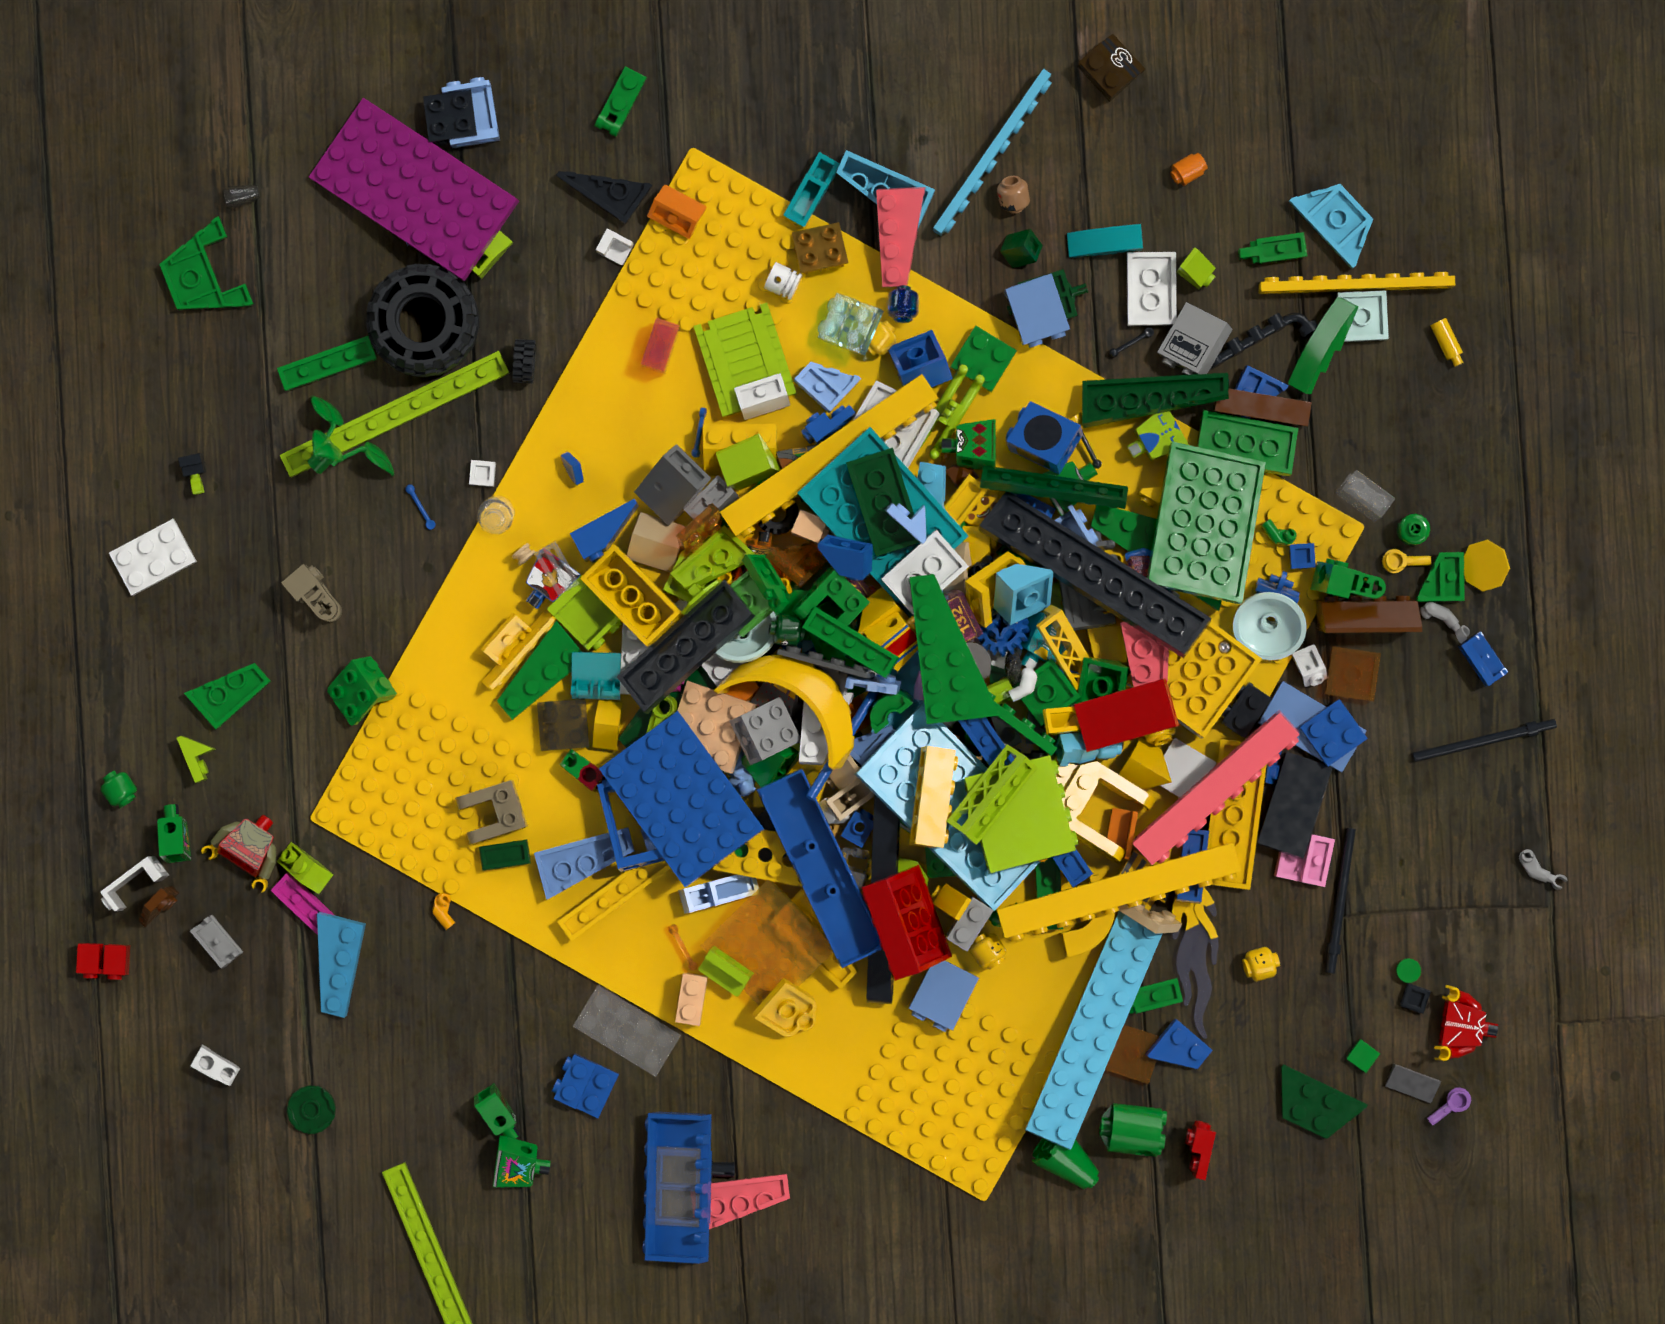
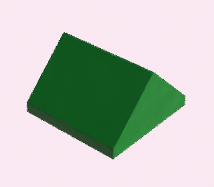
M1084 657L1078 689L1081 699L1076 704L1125 690L1129 667L1117 660Z

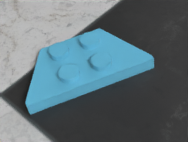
M1341 184L1291 198L1289 200L1290 204L1347 265L1353 269L1357 264L1373 218Z

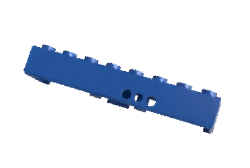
M800 768L756 790L839 966L844 968L881 950L880 937L872 923V915L817 799L812 801L806 797L811 786L803 769Z

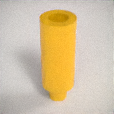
M1447 318L1430 325L1446 359H1451L1454 367L1462 364L1463 361L1460 354L1463 351Z

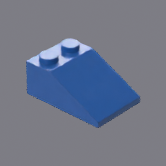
M635 499L570 533L586 562L590 560L594 563L604 555V552L608 551L639 507Z

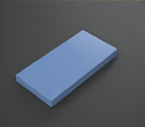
M1282 681L1258 724L1262 725L1280 710L1299 731L1300 735L1297 737L1299 742L1296 746L1323 761L1299 727L1327 707ZM1360 727L1363 733L1365 734L1367 730ZM1357 747L1330 766L1343 772Z

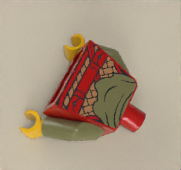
M261 815L255 824L248 819H244L242 822L236 821L223 826L211 840V845L204 846L201 853L204 854L208 848L211 849L212 856L208 860L216 858L219 853L256 878L252 883L253 889L256 886V882L263 883L264 888L262 892H264L268 887L266 879L270 878L276 864V847L273 844L274 837L268 833L273 822L268 817Z

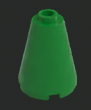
M1042 1138L1033 1151L1032 1156L1035 1159H1032V1162L1035 1165L1082 1189L1092 1188L1099 1180L1098 1169L1076 1139L1071 1150H1068Z

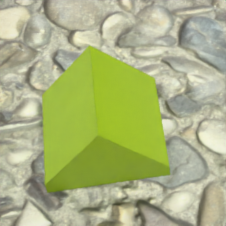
M760 434L716 452L727 487L741 490L762 481L782 470Z

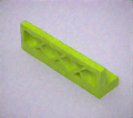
M1007 744L946 822L977 845L1032 776L1037 767L1025 755ZM1010 754L1016 757L1010 765L1004 766V761ZM999 774V780L995 784L989 785V780L992 776ZM984 794V799L979 804L974 805V799L977 795ZM968 813V819L962 826L958 824L959 818L963 814Z

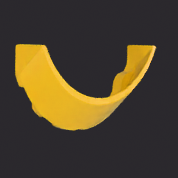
M783 655L759 657L735 668L714 689V692L717 694L727 693L732 685L748 681L769 682L782 686L804 700L817 716L827 741L829 768L832 770L842 768L854 748L851 710L848 702L845 701L836 682L825 671L817 669L812 663Z

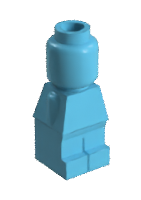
M1080 732L1059 734L1055 744L1057 747L1055 753L1059 766H1068L1069 763L1082 764L1093 761L1096 757L1098 759H1111L1122 753V743L1087 752L1082 733Z

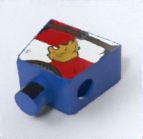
M543 548L526 581L529 586L534 588L526 601L537 609L545 598L554 602L581 574Z

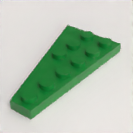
M935 575L910 577L927 724L1001 716Z

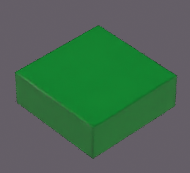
M1359 1039L1346 1059L1367 1073L1380 1053Z

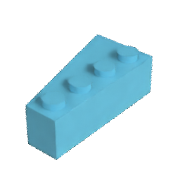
M847 150L836 172L876 204L877 189L926 187L918 229L935 192L933 188Z

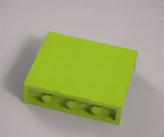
M1050 755L1030 760L1037 769L980 840L988 874L1076 851L1075 846L1078 845L1077 835L1075 831L1070 830L1071 813L1069 807L1064 808L1062 798L1066 797L1062 783L1058 784L1055 774H1059L1058 765L1055 759L1051 760ZM984 773L963 779L967 794ZM999 774L992 776L989 780V785H993L999 780ZM984 794L977 795L974 799V805L979 804L984 799Z

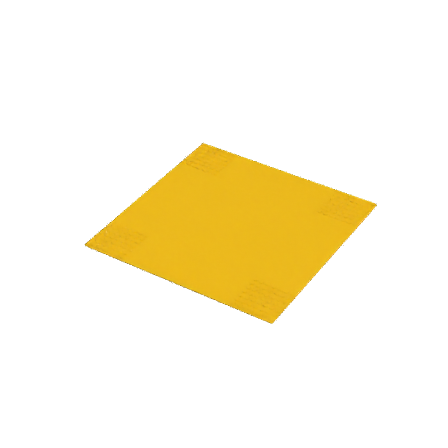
M691 148L669 187L707 207L698 221L693 235L688 239L652 219L647 223L388 679L397 695L392 700L378 702L373 706L313 811L311 820L440 894H448L455 903L976 1198L986 1201L1026 1131L1027 1124L1108 934L1093 949L1079 955L1067 957L1061 932L1078 929L1089 920L1081 921L1079 917L1072 919V924L1063 927V929L1048 930L1034 935L1033 931L1024 933L1025 938L1010 941V937L1004 938L1001 927L992 925L988 919L978 936L984 932L987 936L996 934L1006 949L1005 960L990 970L988 967L981 968L971 954V947L967 952L946 939L952 957L945 961L979 977L953 1031L947 1029L946 1032L934 1027V1021L927 1017L922 1021L912 1016L913 1010L909 1009V1005L928 969L896 981L894 979L892 1004L867 1003L868 956L854 962L859 971L840 989L773 927L770 922L803 888L799 886L756 878L760 890L759 894L684 914L678 890L685 889V887L673 870L669 869L571 942L557 922L625 871L620 872L617 863L614 862L546 900L534 853L609 833L599 791L597 790L596 793L591 791L560 765V762L569 750L573 749L600 768L625 750L626 747L619 739L617 751L592 747L594 721L599 699H572V672L514 720L497 702L499 697L548 632L543 633L538 638L536 646L522 656L519 665L505 675V679L499 687L491 691L482 683L483 679L497 665L493 659L481 650L483 645L512 613L531 627L553 603L548 598H545L537 609L526 601L534 590L526 581L543 548L583 576L596 562L592 563L590 560L586 562L583 559L570 533L635 499L639 507L611 545L612 547L615 544L627 555L632 533L640 513L660 518L634 491L661 457L677 444L704 471L703 429L699 446L701 454L697 458L691 455V451L695 447L701 407L707 408L703 425L776 424L777 451L816 445L814 442L809 444L801 432L807 426L806 420L816 412L819 415L825 412L829 419H832L831 413L842 405L846 408L850 405L857 414L876 381L897 391L903 386L889 351L882 356L878 354L873 356L861 345L863 341L861 333L874 320L882 323L886 320L896 329L893 333L896 337L895 344L933 330L946 357L952 378L957 371L950 368L975 326L980 327L1017 350L992 393L981 387L959 423L965 424L996 419V467L1039 474L1050 471L1009 451L1006 435L1011 427L1014 428L1018 422L1019 412L1023 407L1026 408L1031 401L1068 419L1080 412L1082 413V381L1105 380L1103 377L1044 344L1029 348L1028 344L1022 345L1019 330L910 270L907 286L882 287L880 252L843 231L841 232L848 258V264H844V267H829L830 270L824 268L821 272L819 269L809 272L807 275L806 273H801L802 278L791 300H788L787 296L785 298L782 297L783 294L777 295L764 289L767 278L776 262L790 268L791 272L797 271V275L800 273L792 232L829 225V223L812 215L805 227L783 216L790 201L696 148ZM777 276V281L781 282V278ZM767 302L792 381L810 362L820 364L825 368L840 370V372L848 375H857L861 380L830 413L823 409L793 381L797 394L788 397L790 406L744 420L742 412L722 417L693 326L701 324L703 331L710 330L708 326V321L751 307H753L756 315L762 313L760 304ZM964 377L952 399L960 404L973 381ZM951 380L931 387L939 400ZM1154 414L1084 428L1082 431L1096 458L1102 462V466L1099 469H1095L1098 475L1088 481L1127 486L1126 508L1122 510L1157 519L1159 507L1154 505L1152 508L1141 501L1142 497L1138 493L1142 488L1163 487L1168 455L1150 461L1146 452L1133 458L1127 448L1129 444L1138 440L1134 432L1135 429ZM853 419L849 421L847 424H845L843 427L851 423ZM1175 419L1188 444L1197 447L1199 431ZM939 420L908 467L916 478L920 462L946 466V470L957 463L956 453H941L937 459L930 458L931 450L947 426ZM956 430L952 434L951 438H956ZM1080 439L1067 463L1073 461L1078 469L1089 462L1091 464L1093 462L1082 439ZM566 452L571 453L581 464L584 482L575 485L563 465L561 455ZM777 456V462H778V464H779L780 467H781V464H780L779 459H778V456ZM974 469L979 477L977 481L981 482L982 470ZM1264 472L1243 601L1256 594L1258 577L1269 581L1271 574L1280 577L1282 571L1287 572L1286 579L1294 582L1292 590L1300 592L1298 605L1305 615L1308 629L1317 613V601L1324 600V596H1327V593L1310 589L1316 567L1290 569L1289 545L1273 543L1261 525L1271 519L1278 529L1288 530L1290 528L1296 531L1297 538L1292 544L1314 543L1316 565L1317 561L1326 563L1327 558L1346 562L1364 530V525L1279 476ZM947 473L944 506L957 490ZM709 475V476L711 477V479H710V481L705 485V487L701 490V492H702L718 475ZM757 483L745 487L741 490H733L736 492L739 498H741L749 490H751ZM997 490L1000 495V498L1006 492ZM799 495L794 498L799 512L803 510L818 516L806 502H801ZM1030 495L1054 507L1049 498ZM1078 502L1073 507L1076 511L1081 509L1087 519V522L1083 524L1089 530L1091 529L1090 526L1096 505ZM781 507L773 512L775 517L771 521L781 522L784 520L786 510H783ZM1055 510L1052 516L1053 520L1060 517L1057 510ZM686 511L674 521V523L687 527L678 558L694 525L700 527ZM715 521L706 531L715 534L720 528L716 525ZM758 523L753 526L755 528L754 532L745 538L742 535L737 537L747 547L752 546L758 549L773 548L774 551L769 561L780 578H783L785 569H789L791 574L818 550V545L792 535V529L782 535L769 534V542L759 541V533L765 531L762 530ZM1101 534L1102 541L1109 540ZM529 543L530 550H534L536 553L519 566L518 560L513 559L512 555ZM1000 543L998 548H995V554L992 556L993 561L999 558L996 551L1003 546ZM1116 543L1113 549L1105 550L1108 554L1120 553L1122 556H1125V553L1128 552ZM633 561L663 591L670 572ZM1139 561L1132 564L1127 563L1126 565L1133 569L1139 566H1146L1147 564ZM741 566L733 574L732 583L743 575ZM872 575L866 576L863 580L856 581L853 584L856 585L855 588L860 590L866 599L882 587ZM1053 577L1052 585L1059 582L1058 579ZM1175 591L1179 594L1180 599L1209 616L1211 622L1235 638L1233 621L1235 613L1241 604L1222 601L1218 612L1192 594ZM664 592V594L673 603H676L678 600H680ZM944 594L945 598H947V597L953 595V594ZM955 594L968 609L966 595ZM858 615L854 620L861 621V616ZM1115 616L1116 624H1110L1105 626H1119L1121 625L1120 622L1125 621ZM1274 617L1267 618L1269 621L1275 620ZM558 621L582 652H622L623 625L614 634L609 631L603 637L605 643L595 651L592 648L590 651H587ZM979 625L971 629L974 636H976V629ZM1086 629L1075 631L1087 654L1092 658ZM1025 649L1021 652L1015 673L1021 674V671L1026 668L1020 664L1027 653ZM1065 650L1063 655H1067L1068 651ZM1292 654L1278 660L1262 659L1244 685L1250 682L1270 697L1291 660ZM1072 660L1070 671L1079 672ZM1128 661L1123 663L1129 667ZM756 681L760 686L763 684L762 681ZM865 691L864 693L859 695L862 701L865 699L869 691ZM620 694V700L601 699L623 702L619 737L640 709L631 695ZM1236 697L1233 698L1229 705L1232 706V704L1236 700ZM1022 700L1005 702L1016 711L1014 714L1016 718L1020 721L1024 717L1027 719L1028 708ZM1221 716L1205 738L1200 739L1180 723L1179 726L1175 727L1176 732L1172 736L1173 739L1177 738L1215 761L1216 765L1221 738L1237 741L1245 740L1220 722L1223 719ZM871 725L861 730L862 736L871 733ZM1018 731L1022 742L1012 748L1020 749L1021 753L1030 754L1032 750H1039L1038 745L1027 744L1026 737ZM1140 737L1125 741L1122 753L1116 755L1115 758L1103 760L1096 757L1093 761L1082 764L1077 763V765L1080 766L1098 761L1119 774ZM1170 741L1167 744L1157 746L1160 749H1162L1163 755L1165 754L1166 750L1168 749L1172 741ZM514 780L528 827L470 845L466 833L498 823L496 811L492 800L459 810L455 798ZM826 782L820 801L824 798H831L839 792V789L837 787L832 789L828 782ZM1098 782L1084 809L1077 816V820L1107 838L1112 808L1136 811L1138 816L1134 833L1135 838L1180 797L1161 786L1143 789L1156 799L1150 811H1147V808L1132 800H1126ZM754 792L746 796L751 803L750 810L755 817H758L766 810L765 808L753 807ZM608 793L617 830L629 827L635 849L634 852L625 857L647 852L641 833V826L617 793ZM874 797L855 811L860 813L861 809L874 815ZM849 820L845 823H839L843 829H845ZM861 822L855 825V830L858 832H862L865 828ZM900 827L899 857L919 862L925 847L909 845L910 833ZM873 829L862 848L841 836L842 832L835 837L862 896V887L871 884ZM528 839L530 864L482 871L480 846ZM1079 840L1078 845L1075 846L1093 875H1100V879L1118 875L1126 859H1122L1120 863L1114 862ZM1132 844V849L1142 855V853ZM1176 846L1172 847L1169 850L1171 852L1170 856L1165 861L1179 858L1182 846L1179 848ZM788 856L783 858V863L786 866H792ZM712 868L686 888L736 874L717 871ZM1035 868L997 909L1037 898ZM1060 870L1061 891L1073 888ZM928 876L927 888L930 896H932L938 884L943 887L944 883H947L967 897L973 896L982 902L957 876L930 878ZM1089 877L1081 883H1079L1077 886L1090 883ZM1150 899L1144 908L1150 911L1155 901ZM934 905L944 935L946 936L956 919ZM713 946H716L754 973L738 997L708 977L700 1026L675 1022L683 973L706 976L698 968ZM783 978L811 994L817 1004L815 1011L816 1021L813 1028L808 1031L799 1030L793 1036L779 1034L755 1019L752 1014Z

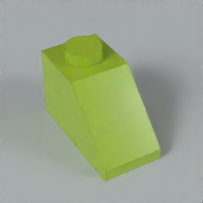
M1194 248L1176 273L1199 290L1203 285L1207 288L1216 277L1212 274L1216 268L1197 248Z

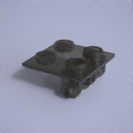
M586 699L537 703L541 751L589 747Z

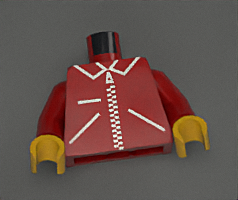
M1450 985L1445 986L1450 989L1449 995H1442V998L1445 999L1438 1044L1441 1046L1434 1047V1049L1440 1050V1056L1438 1058L1434 1057L1435 1060L1439 1061L1467 1055L1473 1052L1476 1046H1481L1483 1036L1496 1038L1498 1032L1497 1023L1485 1022L1486 1012L1482 1011L1481 1004L1469 993Z

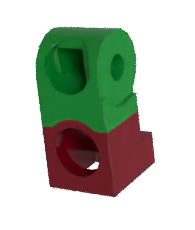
M570 749L560 762V765L595 793L598 790L597 784H601L602 780H606L597 766L573 749Z

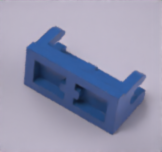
M1482 632L1477 633L1458 646L1485 687L1490 686L1508 673L1484 638Z

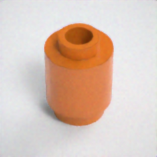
M1200 153L1190 154L1171 166L1172 171L1170 175L1176 184L1180 183L1182 186H1185L1202 176L1208 167Z

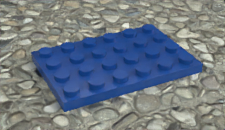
M679 711L675 712L599 768L685 888L765 830Z

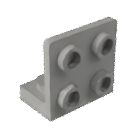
M781 697L729 721L750 765L801 741Z

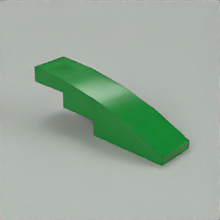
M1338 296L1309 339L1288 382L1289 385L1305 394H1312L1320 372L1326 373L1334 352L1341 351L1359 306Z

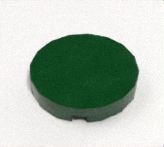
M308 1085L301 1087L292 1094L288 1102L287 1114L289 1121L295 1129L303 1133L315 1134L322 1132L331 1125L336 1114V1104L329 1091L321 1086Z

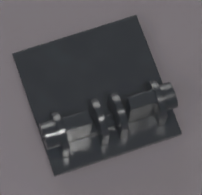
M471 89L423 96L429 142H437L438 146H444L451 139L477 136Z

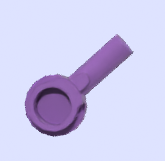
M1461 1087L1452 1089L1447 1095V1103L1427 1118L1429 1122L1434 1125L1452 1111L1462 1112L1467 1110L1471 1104L1469 1092Z

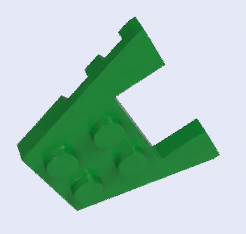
M219 216L215 217L210 224L197 232L192 239L159 264L177 310L254 305L246 284L222 292L205 246L228 238Z

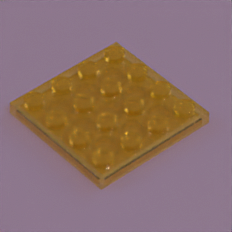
M769 879L700 945L707 953L713 946H716L754 973L743 990L758 1005L764 1001L783 978L796 986H800L833 954L825 934Z

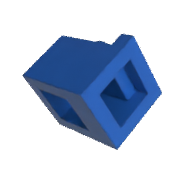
M861 809L860 813L854 811L841 836L862 848L873 829L872 819L874 815ZM858 822L863 823L865 826L862 832L855 830V825Z

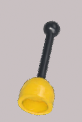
M1081 412L1068 418L1080 424L1082 430L1084 429ZM1083 433L1081 439L1093 461L1092 465L1095 469H1099L1102 466V462L1096 458Z

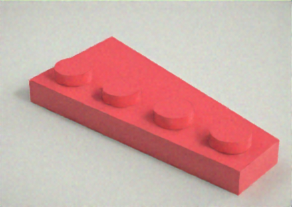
M926 187L876 190L882 287L908 285Z
M1120 622L1133 687L1164 678L1168 682L1169 649L1128 623Z
M787 1173L711 1183L709 1229L790 1199ZM691 1191L694 1214L696 1209V1193Z

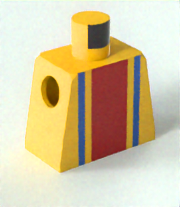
M894 612L864 631L868 639L899 657L894 666L896 671H899L918 650L914 615L906 621L899 612Z

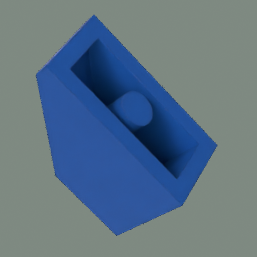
M827 535L818 543V549L840 576L848 577L853 581L863 580L872 571L873 544Z

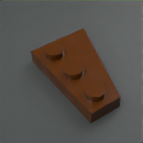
M173 886L161 888L144 905L139 922L146 928L162 910L168 911L178 901L175 897L179 892Z

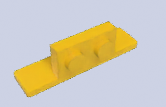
M545 610L529 627L517 615L512 613L481 648L483 652L497 663L483 679L482 683L491 691L499 687L503 683L505 675L519 665L522 656L536 646L538 638L552 628L556 618L548 610Z

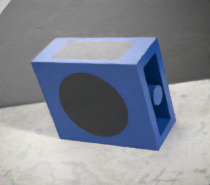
M1030 401L1027 407H1023L1019 412L1018 422L1015 427H1011L1007 432L1006 442L1009 451L1060 475L1082 438L1083 432L1080 424Z

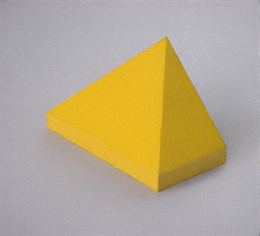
M1074 706L1043 710L1047 735L1055 736L1081 731Z

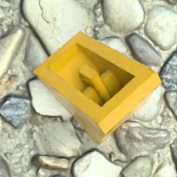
M598 700L594 721L593 748L617 751L623 702Z

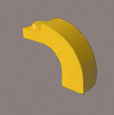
M1098 874L1089 877L1090 883L1102 880ZM1104 911L1094 913L1095 918L1090 919L1084 926L1061 932L1066 956L1079 955L1096 947L1110 931L1115 912L1106 915Z

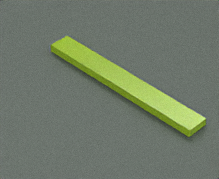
M404 1162L383 1171L382 1174L444 1323L472 1324L406 1163Z

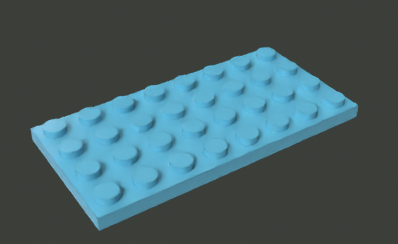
M920 704L855 773L910 830L921 747L933 746L956 750L955 756L958 757L957 769L953 771L952 780L955 781V789L953 795H950L949 805L952 806V813L967 796L963 779L984 773L988 769L943 723L927 724L924 704ZM968 813L963 814L957 823L962 826L968 819ZM948 823L946 829L949 830V838L947 844H944V848H929L993 911L1004 902L1040 863L1035 861L988 874L980 842L975 845L964 834Z

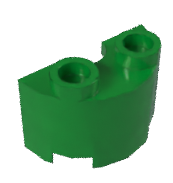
M902 689L896 695L879 693L870 708L871 727L875 734L889 724L887 718L891 712L901 714L913 704L912 695Z

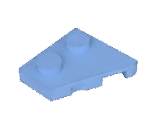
M810 362L793 381L823 409L830 413L856 386L861 378L857 375H848L840 372V370L825 368L820 364Z

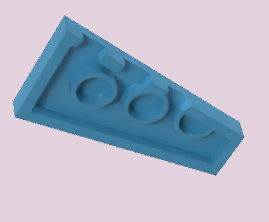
M318 912L321 1012L345 1018L348 1013L366 923Z

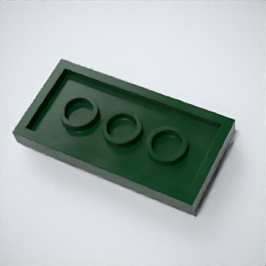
M893 447L845 462L871 544H873L875 556L920 543L885 511L891 503L895 506L900 503L910 512L907 516L909 519L914 515Z

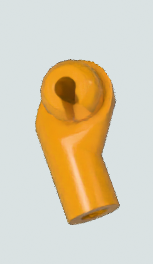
M441 893L434 899L432 912L445 930H447L455 921L448 914L451 898L448 894Z

